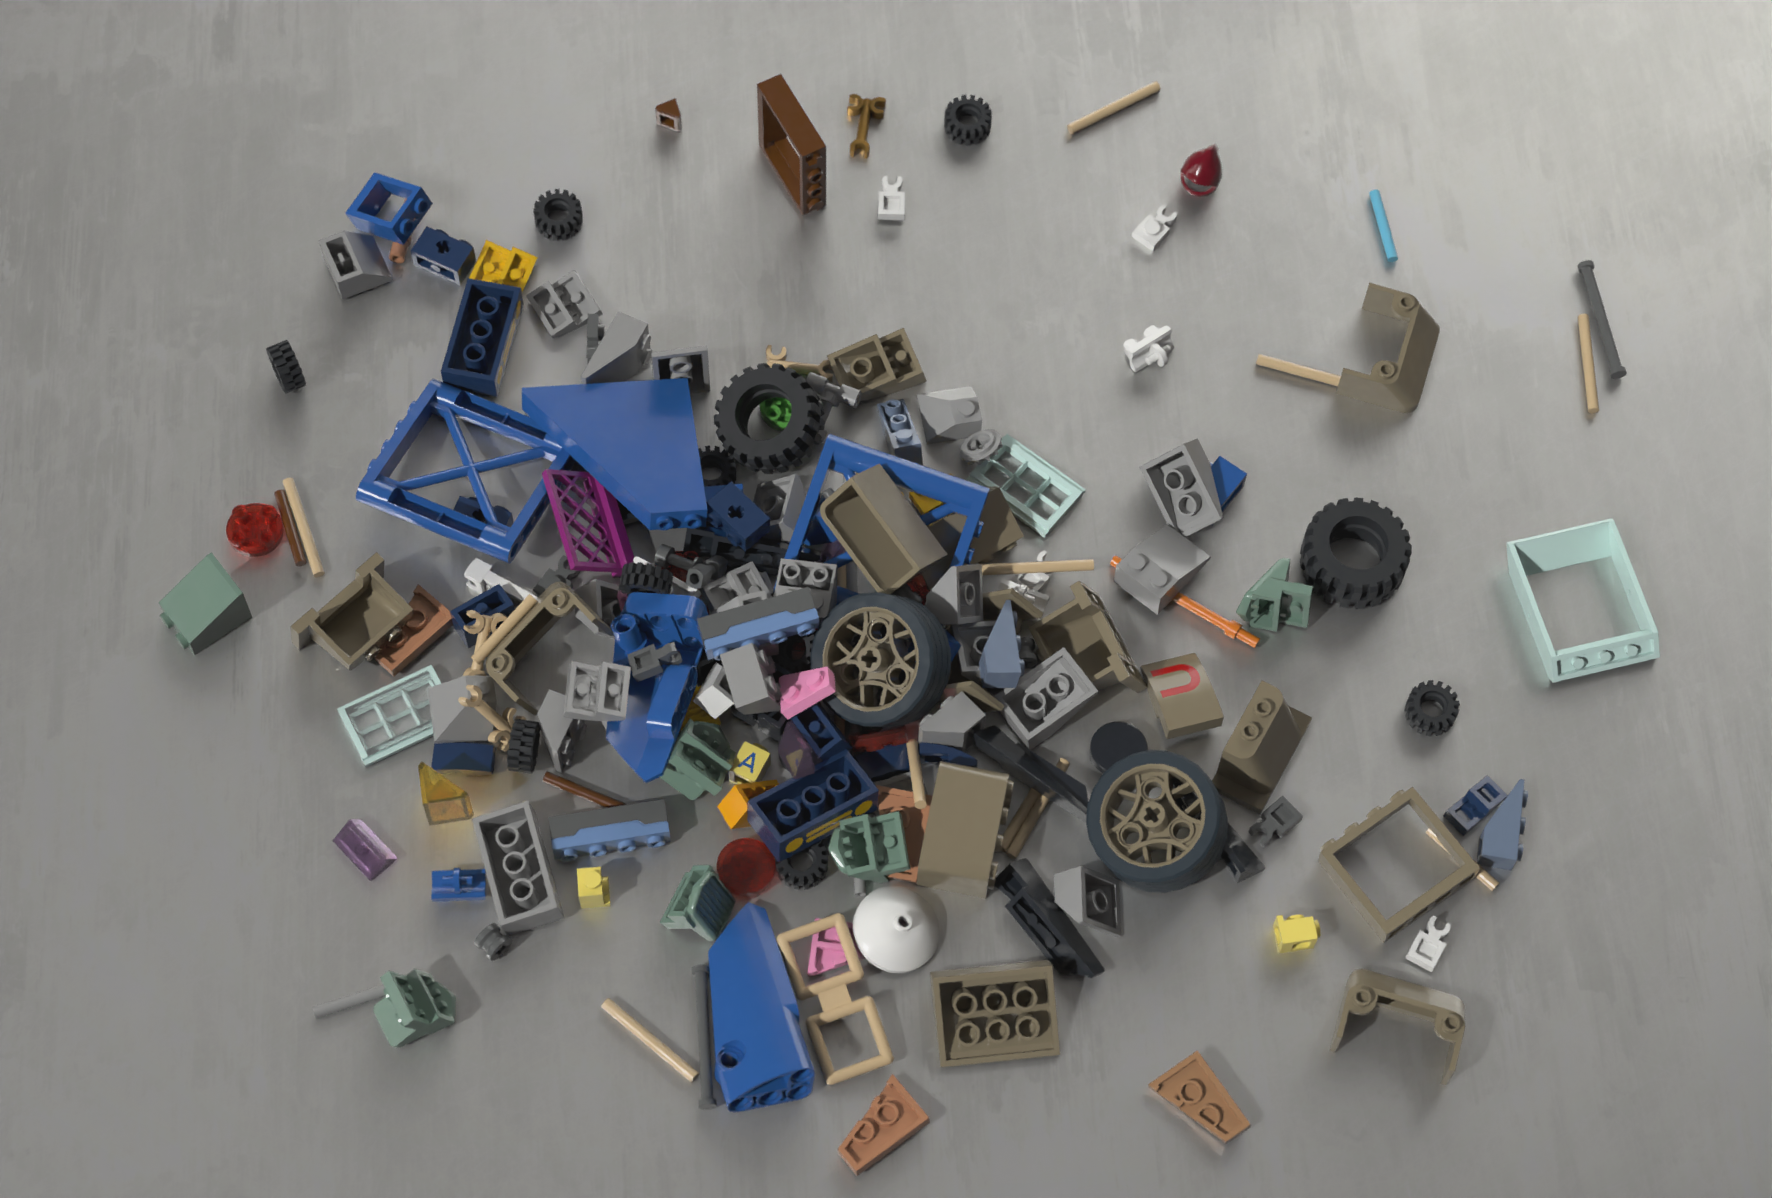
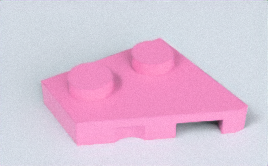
M828 666L779 677L780 692L782 694V697H780L781 713L787 719L836 692L834 673Z
M846 922L859 960L866 959L856 945L853 935V923ZM835 927L813 934L807 976H815L848 965Z

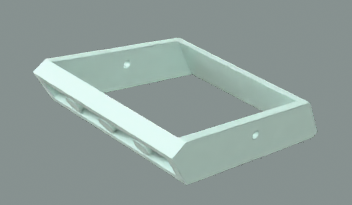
M1612 518L1506 542L1509 575L1548 678L1553 683L1660 658L1657 627L1615 521ZM1611 556L1640 631L1555 651L1526 576Z

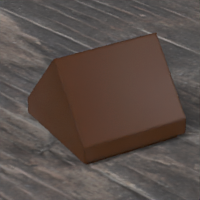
M676 98L657 105L655 108L656 124L681 132V114Z

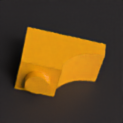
M775 779L734 785L717 806L731 829L752 827L747 821L748 801L779 785V783Z

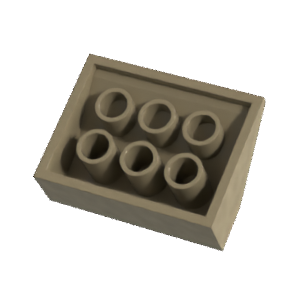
M1049 960L930 972L940 1067L1060 1055L1053 968Z

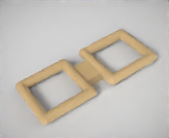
M836 913L780 933L777 936V943L796 998L803 1001L818 995L823 1012L808 1017L805 1024L825 1082L828 1085H834L891 1064L894 1061V1056L873 998L866 996L852 1001L846 986L861 980L864 977V971L844 915ZM835 927L850 971L805 987L790 943ZM865 1010L880 1055L834 1071L819 1026Z

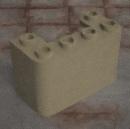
M940 761L919 859L918 886L986 899L987 890L994 889L998 862L993 861L994 852L1001 851L1003 835L998 834L1000 824L1006 825L1008 810L1011 804L1014 781L1009 780V774Z

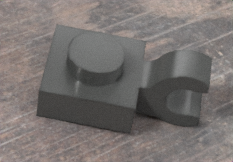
M674 642L668 643L660 649H657L652 644L627 654L632 675L636 682L664 672L662 665L680 664L683 661L681 653L677 651Z

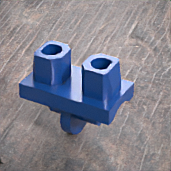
M454 868V870L432 871V902L486 900V870H461V868Z

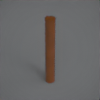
M277 490L274 492L295 565L300 567L307 563L285 490Z
M547 771L543 777V782L605 808L627 805L624 802Z

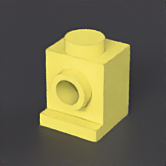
M601 867L577 869L578 896L581 909L611 906L608 876L602 877Z
M1278 915L1273 924L1279 953L1312 949L1317 939L1321 936L1318 920H1313V916L1293 915L1283 920V915Z

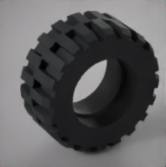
M761 363L757 365L758 369L753 370L751 366L743 369L744 374L740 377L735 374L730 379L733 383L729 387L724 386L720 393L723 395L722 400H717L715 409L719 412V414L714 415V424L718 427L716 434L727 452L749 470L754 472L761 470L764 474H773L774 469H777L780 473L789 471L788 466L792 464L795 467L803 464L801 459L805 455L810 457L814 453L812 449L814 443L819 445L822 436L818 432L819 430H824L825 421L821 417L825 414L824 408L819 402L820 398L816 391L795 370L790 367L785 369L782 364L774 363L772 368H770L767 363ZM779 397L787 399L791 403V417L786 428L779 435L768 440L752 439L748 434V421L753 410L760 403L770 398Z
M1354 497L1353 501H1348V498L1338 499L1337 505L1330 502L1324 506L1323 511H1317L1311 523L1308 524L1300 550V567L1302 570H1305L1303 576L1307 583H1313V591L1317 595L1322 593L1325 595V601L1331 604L1333 601L1339 602L1340 607L1347 609L1349 605H1355V609H1365L1368 603L1371 607L1379 605L1382 599L1388 600L1393 596L1394 591L1400 587L1408 568L1412 545L1409 543L1410 535L1408 530H1402L1403 521L1398 516L1394 518L1391 509L1388 507L1383 509L1378 506L1379 502L1373 500L1368 503L1363 502V498ZM1347 537L1361 539L1369 543L1377 551L1381 562L1368 569L1348 567L1333 555L1330 544Z

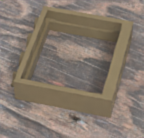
M1411 787L1406 792L1403 789L1399 790L1389 799L1390 803L1385 807H1375L1366 815L1368 819L1360 824L1357 822L1351 824L1344 830V836L1338 840L1332 838L1320 848L1321 852L1318 862L1383 943L1473 880L1480 869L1414 787ZM1409 804L1459 864L1460 868L1386 920L1335 856Z

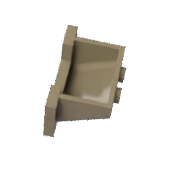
M376 552L355 570V580L318 612L311 608L291 625V641L300 651L313 640L348 670H353L365 659L368 661L372 660L381 651L379 647L387 640L392 642L401 634V628L413 615V608L383 579L385 560Z
M1081 581L1070 586L1075 596L1074 600L1028 627L1038 646L1036 653L1041 662L1064 647L1098 691L1117 683H1122L1137 693L1148 688L1099 594Z
M1261 680L1223 749L1217 772L1212 780L1220 795L1260 815L1312 720V717L1288 706L1281 691Z

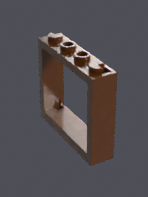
M779 74L757 84L759 145L801 214L805 215L814 210L819 211L823 206H826V145L782 74Z

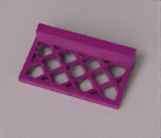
M545 469L542 477L570 569L574 571L611 572L613 578H621L624 564L634 562V555L616 498L589 472ZM554 479H558L563 483L566 489L562 491L555 485ZM584 481L583 483L586 492L583 489H581L577 484H575V482ZM569 490L582 499L579 504L567 495ZM561 501L574 510L572 515L562 508ZM584 503L591 507L593 516L582 507ZM576 514L589 523L587 528L574 518ZM569 525L581 534L579 539L569 532ZM592 526L598 530L600 539L590 532ZM584 538L597 547L594 552L582 543ZM576 549L589 560L587 562L578 561ZM599 551L606 555L608 563L597 556Z

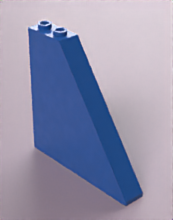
M688 378L522 388V410L649 530L706 527L707 503Z

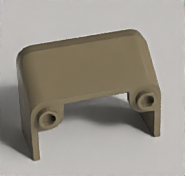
M1369 282L1361 309L1408 322L1397 363L1387 360L1379 361L1374 364L1370 375L1343 368L1336 394L1401 413H1411L1418 407L1440 327L1413 295Z
M563 582L551 584L536 599L538 602L485 658L488 674L515 703L535 716L538 710L514 686L508 677L513 673L515 665L561 617L570 614L577 606L592 623L609 636L613 635L612 629L571 587Z
M1013 588L983 593V621H997L1005 601L1011 600L1012 611L1017 613L1016 635H1019L1023 621L1042 618L1043 612ZM946 624L945 628L952 635L951 624ZM956 654L951 662L947 686L939 701L944 702L949 696L953 695L955 697L962 691L983 713L1003 710L1004 705L994 698L987 688H982L961 675Z
M1367 969L1353 971L1346 983L1329 1051L1336 1052L1343 1037L1349 1012L1357 1015H1367L1372 1012L1375 1006L1433 1022L1436 1034L1441 1039L1450 1042L1440 1083L1447 1085L1455 1072L1465 1031V1006L1462 1000L1449 993Z

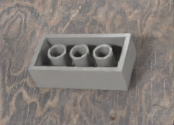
M529 801L473 818L472 822L497 916L504 932L511 936L563 919L564 914L536 812Z

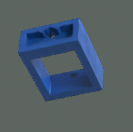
M374 172L345 214L357 230L404 245L433 203L422 187ZM391 194L406 198L407 200L391 222L376 217Z

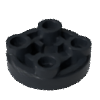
M1120 721L1107 723L1101 726L1091 739L1090 761L1104 774L1121 759L1131 754L1148 751L1146 738L1138 728L1129 723Z

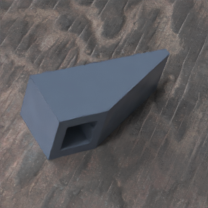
M892 399L884 403H878L877 408L889 454L923 465L921 442L904 399Z
M1011 600L1005 601L979 661L982 688H1016L1019 678L1024 676V660L1019 659L1021 639L1020 635H1016L1015 632L1017 613L1012 611Z
M1520 779L1484 827L1478 843L1477 863L1479 865L1512 870L1516 861H1521L1523 844H1519V834L1523 835L1526 818L1521 817L1522 807H1526L1528 791L1524 790V779Z

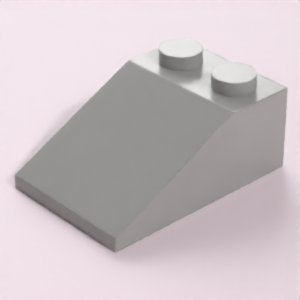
M618 311L582 373L581 383L625 382L639 373L642 365H647L651 358V336L649 335L648 323Z
M707 345L651 352L653 380L688 378L690 394L710 391Z
M1198 438L1184 443L1139 467L1167 524L1184 537L1223 519L1211 465Z
M1166 524L1136 545L1116 565L1114 582L1158 615L1210 560L1211 556Z
M1063 647L1019 678L1016 688H1005L996 694L994 698L1004 705L1003 710L999 711L1024 745L1031 750L1053 735L1097 695L1098 690Z

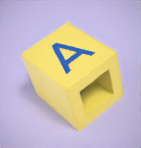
M744 741L734 759L733 767L729 770V781L735 784L762 781L771 765V753L758 743H753L752 745Z

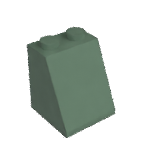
M212 552L206 555L159 602L163 611L159 615L168 629L174 627L178 633L175 637L184 650L189 647L194 655L252 618L243 592Z

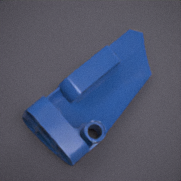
M633 592L628 595L620 616H617L611 623V629L615 636L614 664L630 667L627 654L652 644L657 649H660L672 642L675 643L677 651H680L683 660L680 664L662 665L664 672L640 682H636L632 671H630L626 718L622 721H607L606 739L645 783L664 775L697 685V666L704 650L697 619L709 614L704 602L695 596Z
M748 902L732 919L708 951L715 1048L714 1077L721 1086L727 1109L730 1112H742L803 1099L812 1092L815 1071L799 1025L798 1005L766 909Z

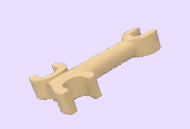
M772 345L767 346L766 358L770 368H772L774 363L782 364L785 369L790 367L800 374L812 372L828 378L829 383L833 382V374L824 372L828 369L833 370L829 360H824L820 365L785 361L787 356L786 347H782L779 355H773Z
M475 610L467 611L466 614L470 618H476L474 625H464L463 628L470 634L478 633L474 653L489 638L490 632L494 633L496 631V624L507 619L505 615L495 613L492 616L481 615ZM473 660L471 667L465 670L463 676H474L477 674L478 676H486L484 671H482L484 661L478 665Z
M467 685L466 688L471 692V698L469 700L468 698L460 697L458 699L459 703L465 707H474L498 729L489 734L488 741L497 743L500 738L501 742L497 749L506 752L509 749L508 744L516 709L507 707L501 717L482 699V691L478 686ZM516 716L515 718L526 720V718L523 716Z

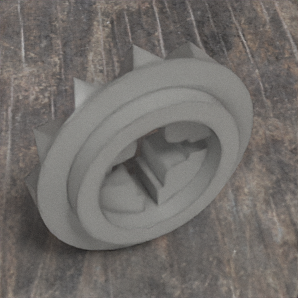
M986 429L978 431L963 442L960 448V455L963 461H966L969 465L974 463L980 465L985 460L990 461V457L998 455V449L1003 446L1002 438L995 430Z

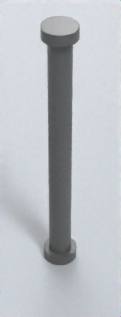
M1586 260L1579 263L1577 267L1584 277L1611 367L1609 371L1610 377L1612 379H1619L1624 377L1627 372L1619 359L1594 276V263L1592 260Z
M696 965L691 968V972L695 976L701 1099L698 1103L700 1109H713L717 1107V1100L713 1098L707 991L709 966Z

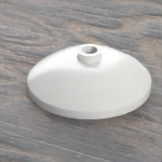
M888 886L871 892L859 904L853 919V935L858 949L871 964L887 972L907 973L922 967L933 956L938 946L940 930L934 910L922 896L904 887ZM898 920H904L906 927L900 926Z

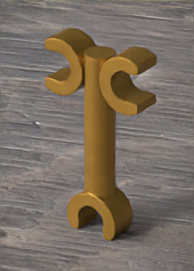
M850 94L849 103L856 104L857 106H848L847 114L850 116H858L860 114L856 140L850 144V156L854 157L855 150L862 149L864 150V158H868L870 146L866 140L870 115L875 119H883L884 110L876 108L885 107L886 99L883 97H876L872 100L868 98L862 99L857 94Z

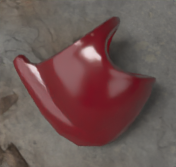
M1216 143L1193 152L1185 160L1180 170L1182 185L1193 196H1206L1212 194L1218 188L1222 178V164ZM1184 175L1197 185L1211 186V188L1203 192L1193 191L1186 185Z

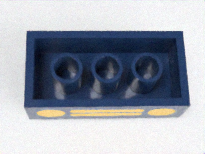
M467 279L441 368L444 383L467 392L498 397L524 305L520 287Z
M845 749L749 800L747 805V821L777 861L781 862L833 834V831L840 827V820L876 811L878 809L879 790L848 750Z

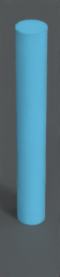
M1377 189L1369 192L1387 260L1388 262H1395L1398 260V255L1380 191Z

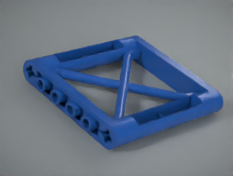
M432 379L417 401L411 402L406 417L398 421L394 434L390 440H385L377 459L371 460L367 473L358 486L356 501L499 560L511 563L550 503L544 480L542 478L513 525L508 527L498 522L479 473L542 457L553 461L549 469L571 471L576 460L531 417L437 379ZM434 413L444 417L463 466L399 482L389 478L431 415ZM456 417L532 447V449L474 463ZM468 476L486 523L408 491ZM554 479L555 485L560 488L562 483L558 479Z
M829 433L784 559L799 560L830 470L843 474L847 481L856 475L855 472L861 473L880 463L897 487L946 503L919 516L926 526L953 512L967 517L950 567L962 566L964 564L970 565L975 551L970 546L974 537H980L984 525L980 518L990 488ZM845 552L824 563L836 564L840 568L852 562L853 559ZM837 586L836 606L845 599L861 593Z

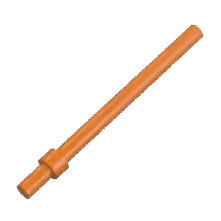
M1115 555L1110 565L1116 568V565L1122 559ZM1180 592L1172 599L1173 602L1224 630V634L1234 640L1238 638L1253 648L1258 646L1261 639L1243 629V625L1235 620H1227Z

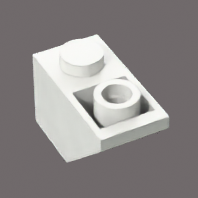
M717 662L712 666L693 700L714 719L734 704L724 668Z

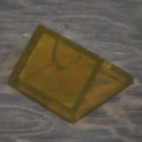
M424 762L418 765L422 803L429 826L470 820L474 816L470 798L466 791Z

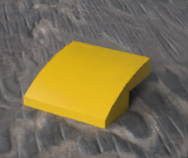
M486 240L469 278L520 287L523 292L538 257L514 246L510 251Z

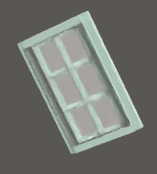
M1006 434L1002 437L1001 442L1003 446L998 449V455L990 457V461L985 460L980 465H977L966 480L982 486L1000 487L1013 515L1045 538L1081 499L1086 489Z
M432 665L337 708L365 767L434 736L428 689L441 684Z

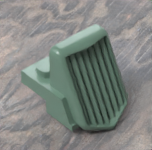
M1279 559L1245 593L1236 613L1243 621L1250 622L1249 627L1275 632L1278 630L1279 623L1304 628L1308 627L1313 586L1300 582H1288L1291 559Z
M689 719L678 734L664 775L660 778L690 800H696L704 791H708L716 796L723 787L725 774L733 767L736 752L730 749V744L719 725Z
M899 811L872 818L865 814L840 820V827L833 831L828 850L839 870L844 874H848L849 877L885 883L889 882L887 875L911 870L902 815Z
M693 865L690 872H685L660 923L668 929H692L706 940L716 941L730 918L736 899L721 882L720 877L711 865Z
M414 969L405 976L388 971L380 977L385 987L384 994L386 997L374 1006L373 1011L391 1046L396 1048L402 1047L427 1034H433L455 1023L456 996L442 984L434 981L430 973Z

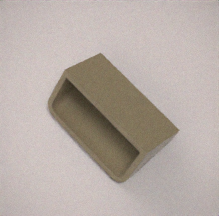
M880 463L852 476L821 504L820 514L822 519L874 589L879 593H894L948 555Z
M987 487L990 488L980 518L984 525L980 537H974L970 546L975 549L970 565L977 563L985 564L994 558V553L1001 549L1004 552L1014 548L1017 545L1016 541L1024 537L1000 487ZM953 512L927 525L948 555L916 577L925 590H931L949 570L967 519L966 516Z

